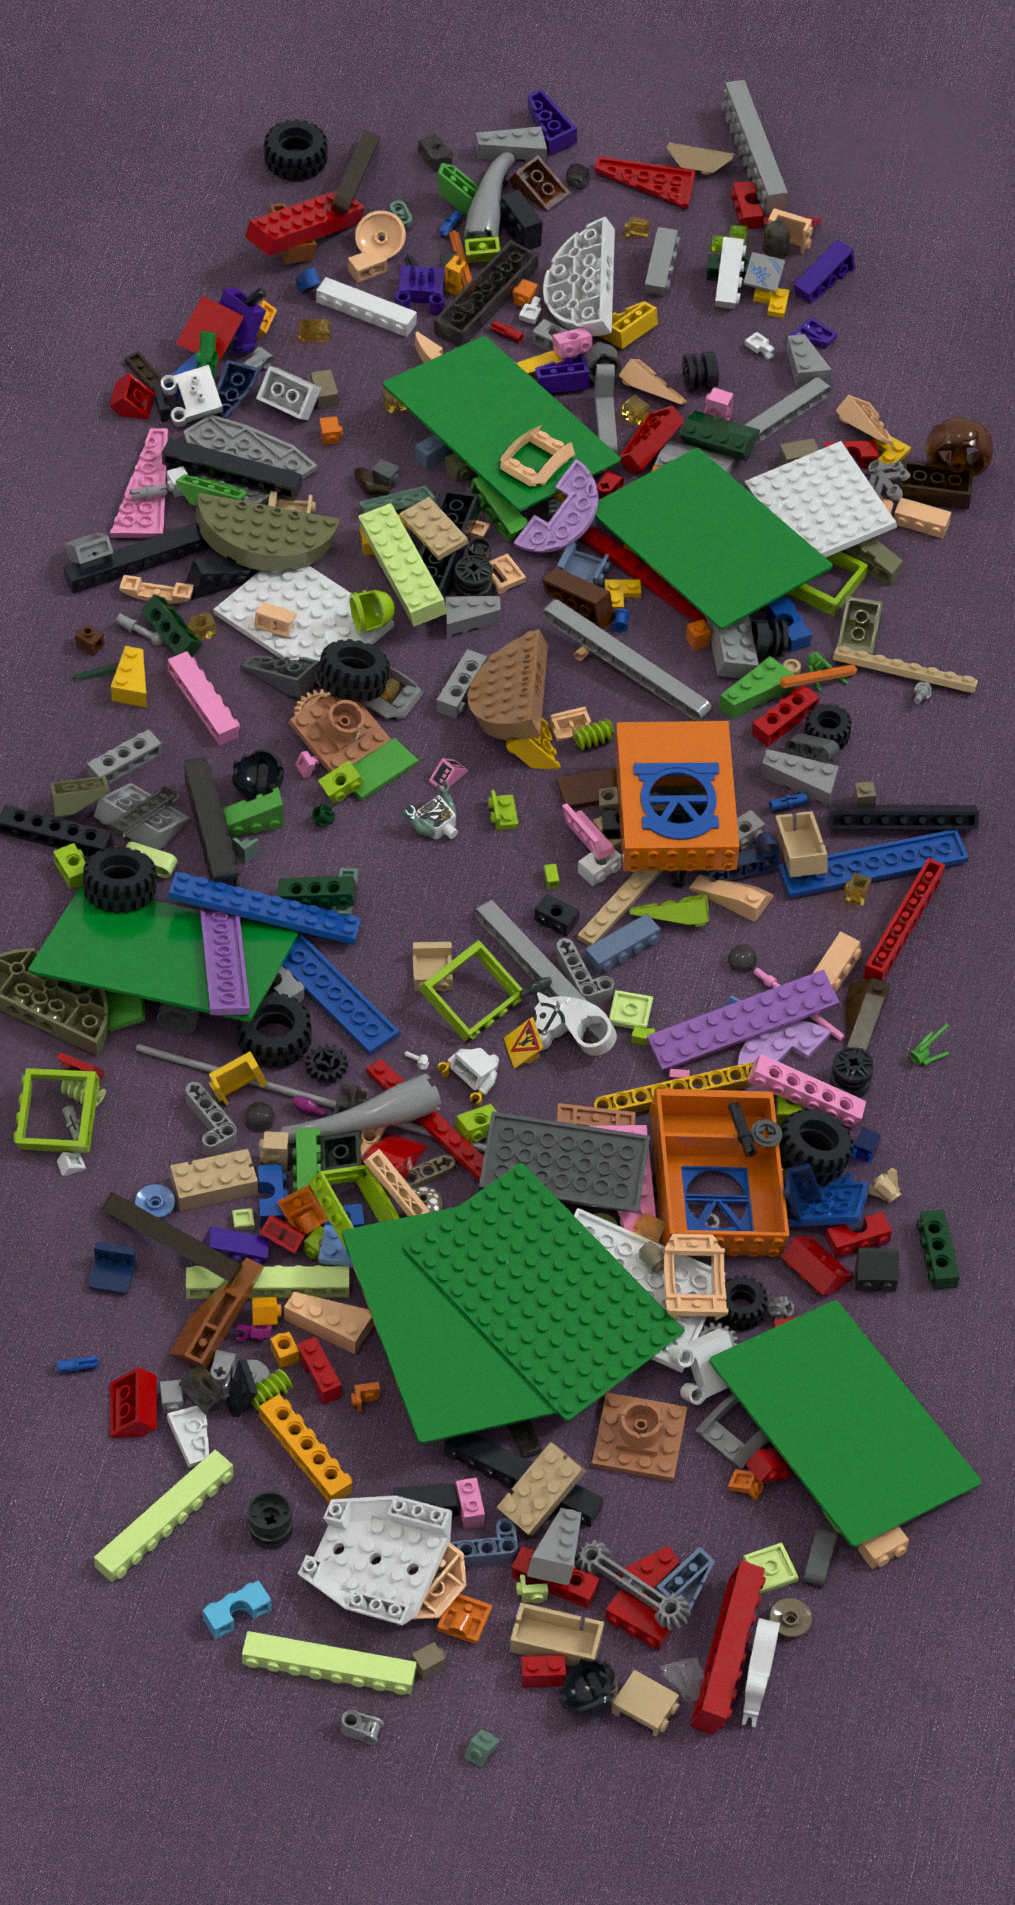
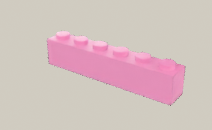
M184 652L168 659V672L218 745L221 746L239 738V722L237 719H233L230 709L224 706L221 696L216 694L213 684L207 681L204 671L198 668L195 658L191 657L188 652Z

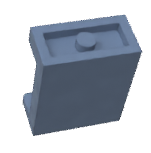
M573 542L566 547L557 564V568L599 586L604 581L605 572L610 570V555L606 554L604 559L576 551V543Z

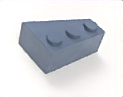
M699 1547L666 1577L655 1590L667 1598L671 1597L672 1593H675L677 1597L683 1596L690 1605V1611L715 1560Z

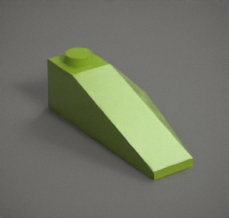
M707 894L684 897L677 903L676 901L668 900L662 902L660 906L657 903L632 907L629 910L631 915L643 916L648 914L650 918L688 925L694 924V927L706 925L705 922H708L710 919Z

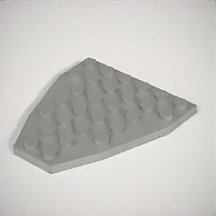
M210 414L184 430V438L188 443L302 474V480L317 471V465L294 445L238 422ZM199 475L202 478L243 489L247 492V496L241 499L242 501L263 505L269 502L270 494Z

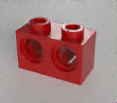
M273 1214L269 1216L260 1232L263 1236L294 1254L306 1235Z

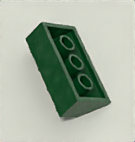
M695 411L686 418L680 436L683 443L747 462L760 430Z

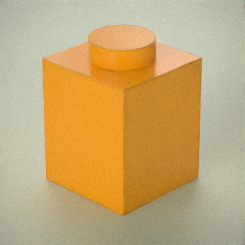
M277 1297L252 1298L253 1325L278 1324L277 1317H281V1304H277Z

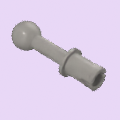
M121 613L118 615L115 621L116 624L128 629L129 633L135 631L150 639L151 643L155 646H160L164 643V638L159 632L153 633L139 626L136 619L132 620Z

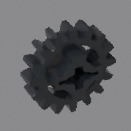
M328 1044L324 1048L318 1045V1050L312 1048L311 1054H307V1074L311 1073L312 1079L317 1077V1082L325 1080V1084H328V1080H332L335 1083L336 1077L342 1079V1073H347V1055L343 1054L342 1048L336 1050V1045H333L332 1048Z

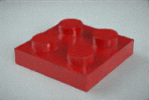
M59 1052L57 1060L62 1062L61 1066L72 1071L96 1072L99 1078H103L105 1071Z

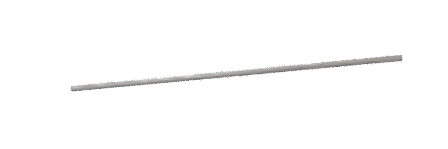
M138 1044L136 1047L137 1052L209 1073L220 1068ZM257 1080L248 1083L260 1087ZM268 1081V1084L262 1087L295 1097V1095L308 1097L316 1104L340 1111L354 1107ZM407 1122L392 1125L432 1137L422 1126ZM471 1143L475 1149L485 1153V1144Z

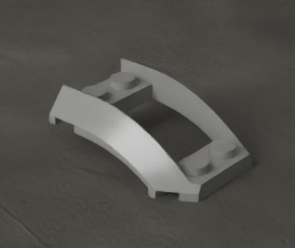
M390 667L388 676L405 685L393 703L390 705L380 697L375 698L373 701L367 700L361 703L363 706L383 716L386 721L391 717H396L397 719L405 718L423 695V691L412 679Z
M731 1394L711 1412L695 1432L742 1470L755 1452L761 1450L769 1442V1439L760 1429L746 1444H743L718 1423L739 1402L734 1394Z

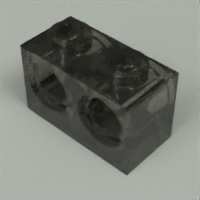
M776 220L765 226L762 251L766 255L778 259L788 256L791 232L781 221Z

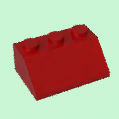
M812 1237L793 1238L781 1255L785 1260V1264L789 1268L795 1269L803 1281L809 1282L814 1286L813 1290L819 1295H832L854 1277L848 1269Z
M137 1367L110 1382V1437H144L157 1429V1375Z

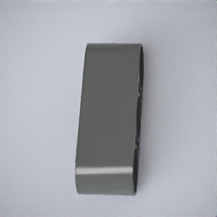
M802 733L797 734L785 743V749L790 755L820 762H827L836 756L840 750L838 744L833 740Z
M817 1527L803 1582L824 1587L838 1532Z

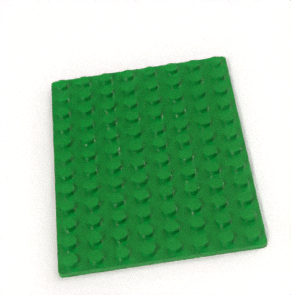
M486 336L475 339L384 381L382 385L517 511H523L559 493L560 491L555 486L575 459L585 465L592 476L619 464L621 458ZM542 425L540 431L548 433L553 439L563 442L564 445L571 442L575 456L573 459L569 458L568 462L562 465L549 478L545 486L539 483L536 486H528L501 470L500 458L521 435ZM528 442L512 459L518 460L520 464L532 468L536 473H539L553 455Z
M699 448L683 454L598 500L595 518L721 630L832 569V563Z
M82 885L28 968V972L36 976L48 977L113 993L210 1013L200 910L152 900L145 907H141L140 910H132L130 913L106 912L102 908H96L94 904L92 905L87 900ZM240 919L250 1014L221 1016L250 1022L296 941L298 932Z
M523 1163L517 1164L404 1246L405 1253L566 1422L572 1420L684 1334V1329Z
M457 1207L343 1230L342 1238L417 1441L420 1444L558 1414L404 1251L405 1244Z
M836 1300L711 1356L709 1359L710 1365L852 1547H858L979 1487L982 1483L979 1476Z

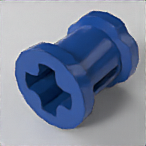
M618 608L614 612L615 621L612 624V628L617 632H625L628 630L627 620L630 617V612L627 609Z

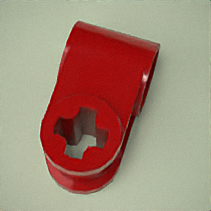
M607 471L597 484L598 500L622 488L624 477Z

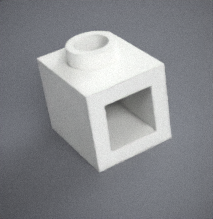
M183 466L167 471L166 486L169 492L172 491L174 497L183 496V493L176 485L178 478L184 474L187 475Z

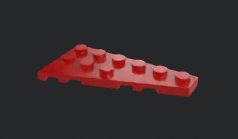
M597 157L595 173L685 209L689 207L696 170Z

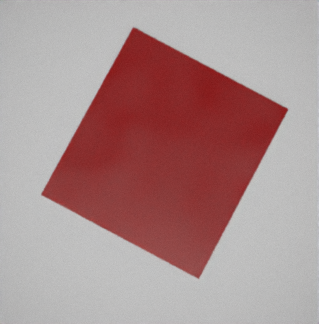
M202 295L176 344L197 354L200 347V331L216 332L215 351L218 353V365L244 316Z

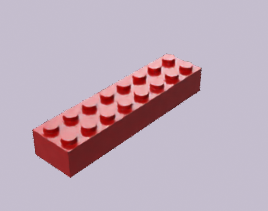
M335 190L250 220L245 237L267 256L359 224L365 207L354 198L347 214L331 209L338 191Z
M741 1560L728 1578L690 1727L714 1735L719 1728H723L725 1720L728 1721L732 1713V1708H729L730 1703L734 1701L737 1694V1689H734L735 1684L739 1682L742 1675V1670H739V1668L744 1663L747 1652L744 1651L745 1645H748L752 1635L749 1632L750 1626H753L756 1620L754 1610L759 1606L761 1600L759 1591L763 1589L766 1577H763L765 1568Z

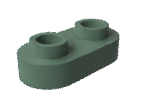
M403 201L392 202L390 204V212L402 221L405 228L412 225V216L407 205Z

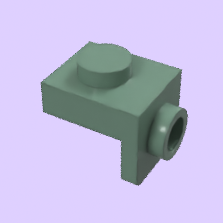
M480 1730L470 1740L464 1757L477 1766L483 1767L487 1757L498 1747L500 1740L491 1733Z

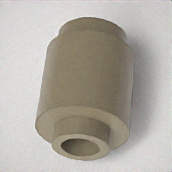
M652 1241L645 1243L639 1249L640 1257L652 1272L662 1271L664 1269V1253Z

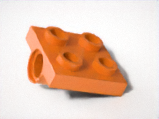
M309 1184L277 1202L291 1226L305 1234L329 1220Z
M459 1594L443 1613L437 1626V1631L477 1645L493 1605Z

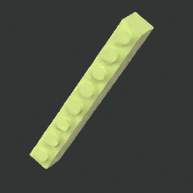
M277 1265L274 1267H264L248 1298H290L294 1292L318 1298H349V1267L338 1265H316L314 1267H303L301 1265L283 1267ZM201 1266L186 1267V1299H208L225 1279Z
M216 1450L210 1453L94 1557L95 1568L112 1583L116 1579L122 1578L133 1564L136 1565L141 1561L144 1554L154 1550L163 1537H168L178 1524L186 1521L191 1512L197 1511L208 1497H213L217 1493L220 1486L227 1484L232 1479L233 1464Z
M247 1631L242 1652V1664H246L251 1668L262 1667L273 1672L284 1671L295 1676L306 1675L317 1680L321 1678L328 1679L334 1683L344 1682L355 1687L366 1686L377 1691L388 1690L399 1695L412 1694L416 1676L417 1662L250 1631Z

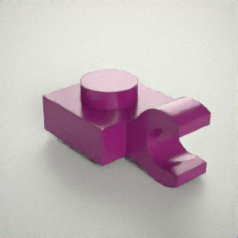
M236 1325V1330L244 1332L243 1335L236 1336L237 1341H245L249 1336L260 1341L271 1338V1325Z

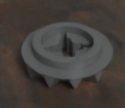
M759 1120L751 1128L752 1140L758 1143V1147L761 1145L765 1146L766 1149L775 1147L782 1139L781 1128L771 1120ZM765 1129L767 1134L769 1135L768 1139H766L765 1135H763Z

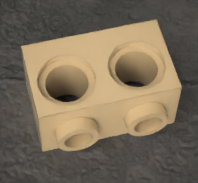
M264 1131V1139H260L259 1145L260 1162H263V1165L282 1164V1171H287L289 1158L288 1133Z

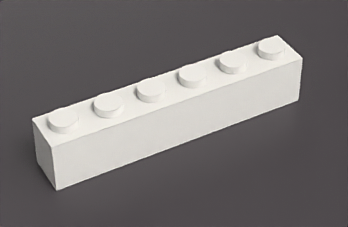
M327 277L316 290L317 303L408 337L417 324L416 311Z

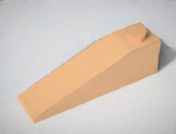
M630 359L618 375L622 378L621 381L628 387L631 385L679 404L686 405L687 403L673 388H667V384L663 379L655 377L657 373L640 359Z
M848 395L836 409L840 415L839 419L845 424L848 423L890 445L894 443L888 431L883 428L884 423L878 420L879 414L869 402Z
M698 875L689 887L690 890L700 895L707 894L708 899L753 922L758 919L774 897L773 894L757 886L728 880L711 882L708 876Z

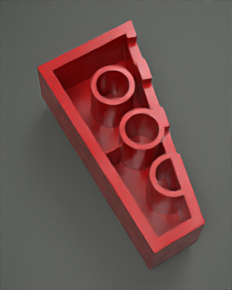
M673 405L649 413L620 454V462L630 474L643 471L649 461L684 423V419Z

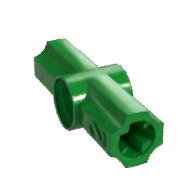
M200 331V347L196 354V363L199 365V368L209 365L214 379V370L218 362V353L215 351L216 332Z

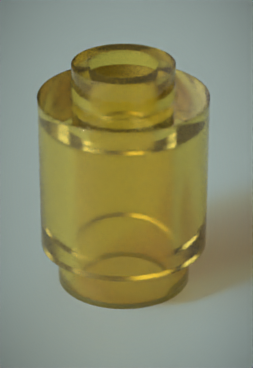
M389 678L384 693L379 697L390 704L400 690L399 682Z

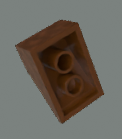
M539 155L522 166L509 179L516 190H520L524 197L546 212L570 194L568 189Z

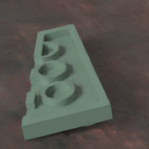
M426 486L358 503L359 509L363 513H367L390 503L395 510L410 508L428 497L435 504H437L433 493Z

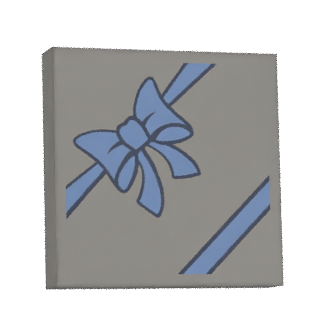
M752 252L743 285L776 293L785 260Z

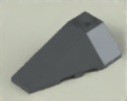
M252 656L241 667L285 694L301 698V696L305 697L307 692L309 693L313 689L320 661L307 657H299V660H290V657H283V659L278 660L274 659L273 656Z

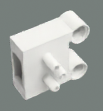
M209 365L174 376L166 375L161 379L162 391L166 395L175 394L179 388L186 408L176 407L172 410L171 418L176 427H183L188 422L205 418L210 414L214 415L223 412ZM169 382L174 384L171 388L165 387ZM178 414L184 416L181 420H177L175 417Z
M718 1328L682 1346L676 1345L670 1349V1361L682 1367L691 1366L696 1384L689 1382L682 1386L680 1393L684 1400L698 1405L703 1403L705 1398L728 1388L709 1363L711 1356L733 1347L727 1331Z

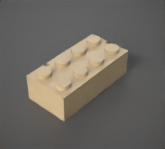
M813 811L796 813V831H793L792 814L777 815L776 836L790 877L828 873L827 851L823 845Z
M248 1149L194 1160L191 1165L185 1162L170 1166L171 1181L180 1211L258 1194V1180L254 1167H252V1160Z
M550 1442L512 1488L514 1493H508L497 1508L528 1535L534 1536L585 1474L586 1470L572 1458H569L556 1444Z
M520 1603L510 1640V1652L525 1656L565 1655V1665L568 1666L579 1664L582 1658L593 1661L597 1659L604 1622L585 1618L584 1630L580 1631L581 1616Z

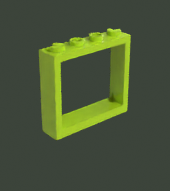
M841 551L825 558L854 575L835 598L807 584L796 588L788 594L835 617L846 603L847 596L851 597L866 578L868 569L867 564Z
M479 940L424 982L419 989L464 1042L469 1038L475 1039L481 1033L479 1030L483 1027L489 1028L495 1022L493 1019L497 1016L501 1018L509 1011L508 1007L518 1005L522 1001L519 991L523 990ZM475 956L511 997L469 1030L433 988Z
M26 1068L25 1075L22 1076L21 1080L23 1092L19 1095L20 1112H17L16 1115L18 1127L13 1136V1140L20 1150L90 1153L100 1079L97 1073L92 1071ZM34 1079L86 1082L78 1141L25 1138Z
M366 1165L319 1171L308 1183L346 1250L342 1232L354 1227L330 1185L356 1181L379 1223L400 1218L381 1183Z

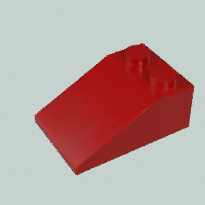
M391 1133L372 1145L361 1161L362 1165H365L363 1161L380 1149L403 1179H405L427 1147L426 1145Z

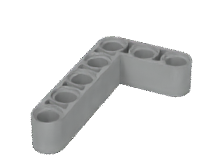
M597 364L594 390L597 437L617 454L613 401L615 367L614 364Z

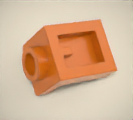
M379 1382L354 1385L351 1402L352 1406H356L357 1413L362 1412V1402H373L380 1399Z
M735 1469L728 1488L730 1491L748 1493L752 1500H758L760 1493L763 1491L764 1483H760L751 1471Z

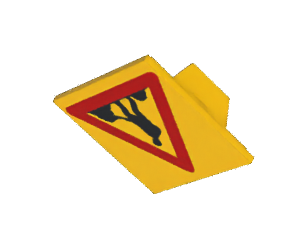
M533 1017L504 1037L514 1069L523 1063H532L540 1057L538 1052L544 1049Z

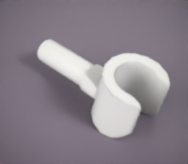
M405 1052V1056L417 1061L419 1069L426 1070L428 1068L429 1062L426 1055L416 1056L410 1052Z

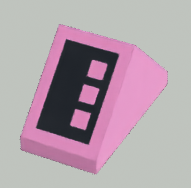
M442 758L429 779V783L435 788L440 784L441 789L444 790V781L448 782L450 787L468 773V769L456 760Z

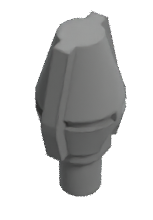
M921 681L914 687L915 704H920L922 700H927L931 696L932 686H930V683Z

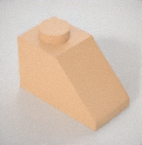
M360 253L348 258V271L356 282L359 283L386 273L388 260L386 257Z

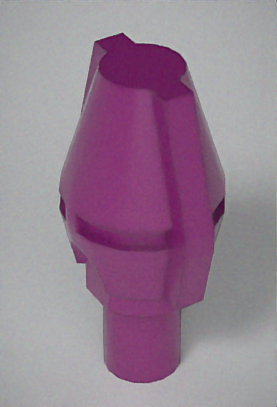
M295 1095L292 1103L303 1113L316 1114L322 1118L326 1113L325 1110L319 1108L308 1097Z

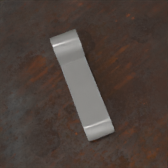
M567 938L560 939L556 946V959L567 980L588 1002L594 1005L611 1000L614 992V980L608 976L592 980L574 943Z
M189 1083L186 1086V1102L209 1130L202 1137L203 1153L208 1157L217 1156L236 1144V1126L200 1083Z

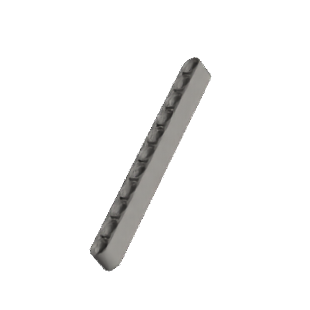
M552 600L542 610L541 615L545 621L692 720L700 721L711 710V704L705 698L559 600Z
M492 900L474 909L475 917L480 924L533 980L544 977L551 978L552 984L544 991L549 997L566 996L587 1001ZM591 1024L586 1028L584 1034L594 1044L606 1036L608 1026L604 1024Z

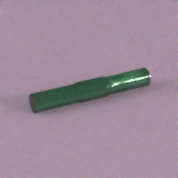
M119 663L73 674V679L78 681L116 672Z

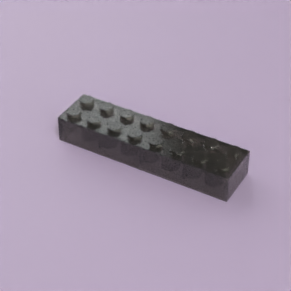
M510 240L434 319V334L459 347L467 344L510 299L514 288L518 287L522 279L527 280L538 269V254Z
M206 757L184 760L185 786L209 879L214 881V883L223 882L227 885L240 887L238 878L240 876L239 868L234 863L236 862L234 850L231 851L230 848L232 847L231 837L227 836L226 833L228 832L227 822L223 821V807H220L218 804L220 803L219 792L215 791L217 789L216 780L211 776L213 774L212 765L207 763Z

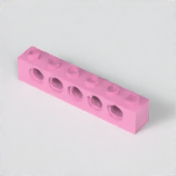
M762 1054L752 1064L748 1079L749 1083L773 1092V1094L807 1109H814L816 1112L823 1111L826 1115H832L835 1117V1120H840L844 1126L852 1129L862 1120L866 1104L865 1100Z

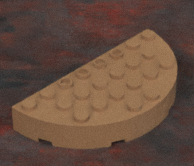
M540 629L527 632L525 635L505 645L496 653L491 654L470 684L468 691L469 707L482 730L492 737L503 740L517 737L518 740L540 736L548 644Z

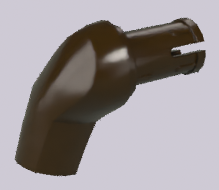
M358 467L354 470V477L365 494L389 495L390 485L375 483L371 472L363 467Z

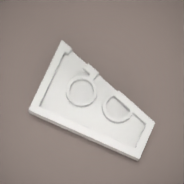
M206 1403L167 1413L166 1418L189 1468L196 1467L209 1455Z

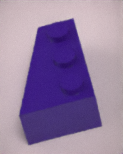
M579 354L570 359L569 357L563 358V361L558 363L553 361L536 367L535 381L548 393L589 389V369L584 355Z

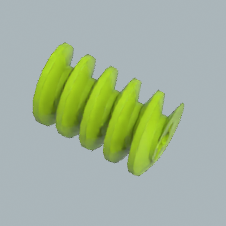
M605 719L604 722L598 721L597 724L592 723L591 726L585 725L584 728L573 729L572 734L577 746L584 751L585 744L590 749L591 742L595 746H598V740L601 744H605V738L608 742H611L614 730L611 721Z
M277 1369L275 1374L270 1373L268 1378L265 1377L262 1378L261 1382H256L258 1394L250 1403L259 1412V1404H264L267 1402V1399L270 1400L274 1395L280 1394V1391L287 1395V1387L293 1389L287 1374Z

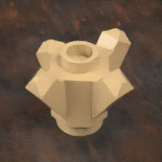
M894 1168L888 1171V1175L881 1174L874 1180V1185L869 1184L868 1194L882 1198L888 1204L902 1195L899 1192L897 1170Z

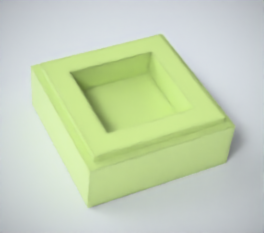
M252 1208L232 1210L235 1231L255 1229Z

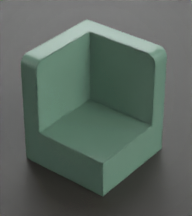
M235 837L232 839V851L246 863L259 854V840L255 838L250 841L248 838H245L243 841H240Z

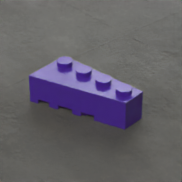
M542 89L528 95V111L535 126H541L549 156L577 143V128Z
M840 240L831 244L827 251L820 255L817 261L812 266H809L801 277L796 279L794 283L795 294L808 303H813L825 293L827 287L832 288L837 279L845 278L846 272H852L856 269L854 250Z

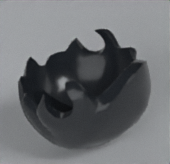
M258 749L249 756L243 755L240 762H233V785L246 797L257 799L256 795L261 793L263 796L270 794L274 788L278 787L280 789L283 784V763L275 753L269 750Z
M580 1659L579 1664L572 1666L571 1674L565 1677V1687L560 1689L561 1697H559V1701L563 1708L578 1717L596 1718L603 1715L611 1708L618 1694V1682L613 1669L606 1661Z

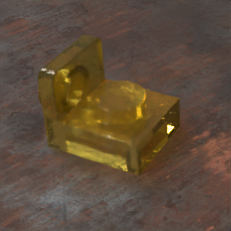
M631 216L629 222H626L624 226L626 239H630L631 233L648 237L650 220Z

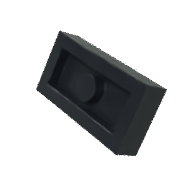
M160 384L153 385L161 422L168 421L167 414L170 413L169 403H165L167 401L166 394L162 391Z

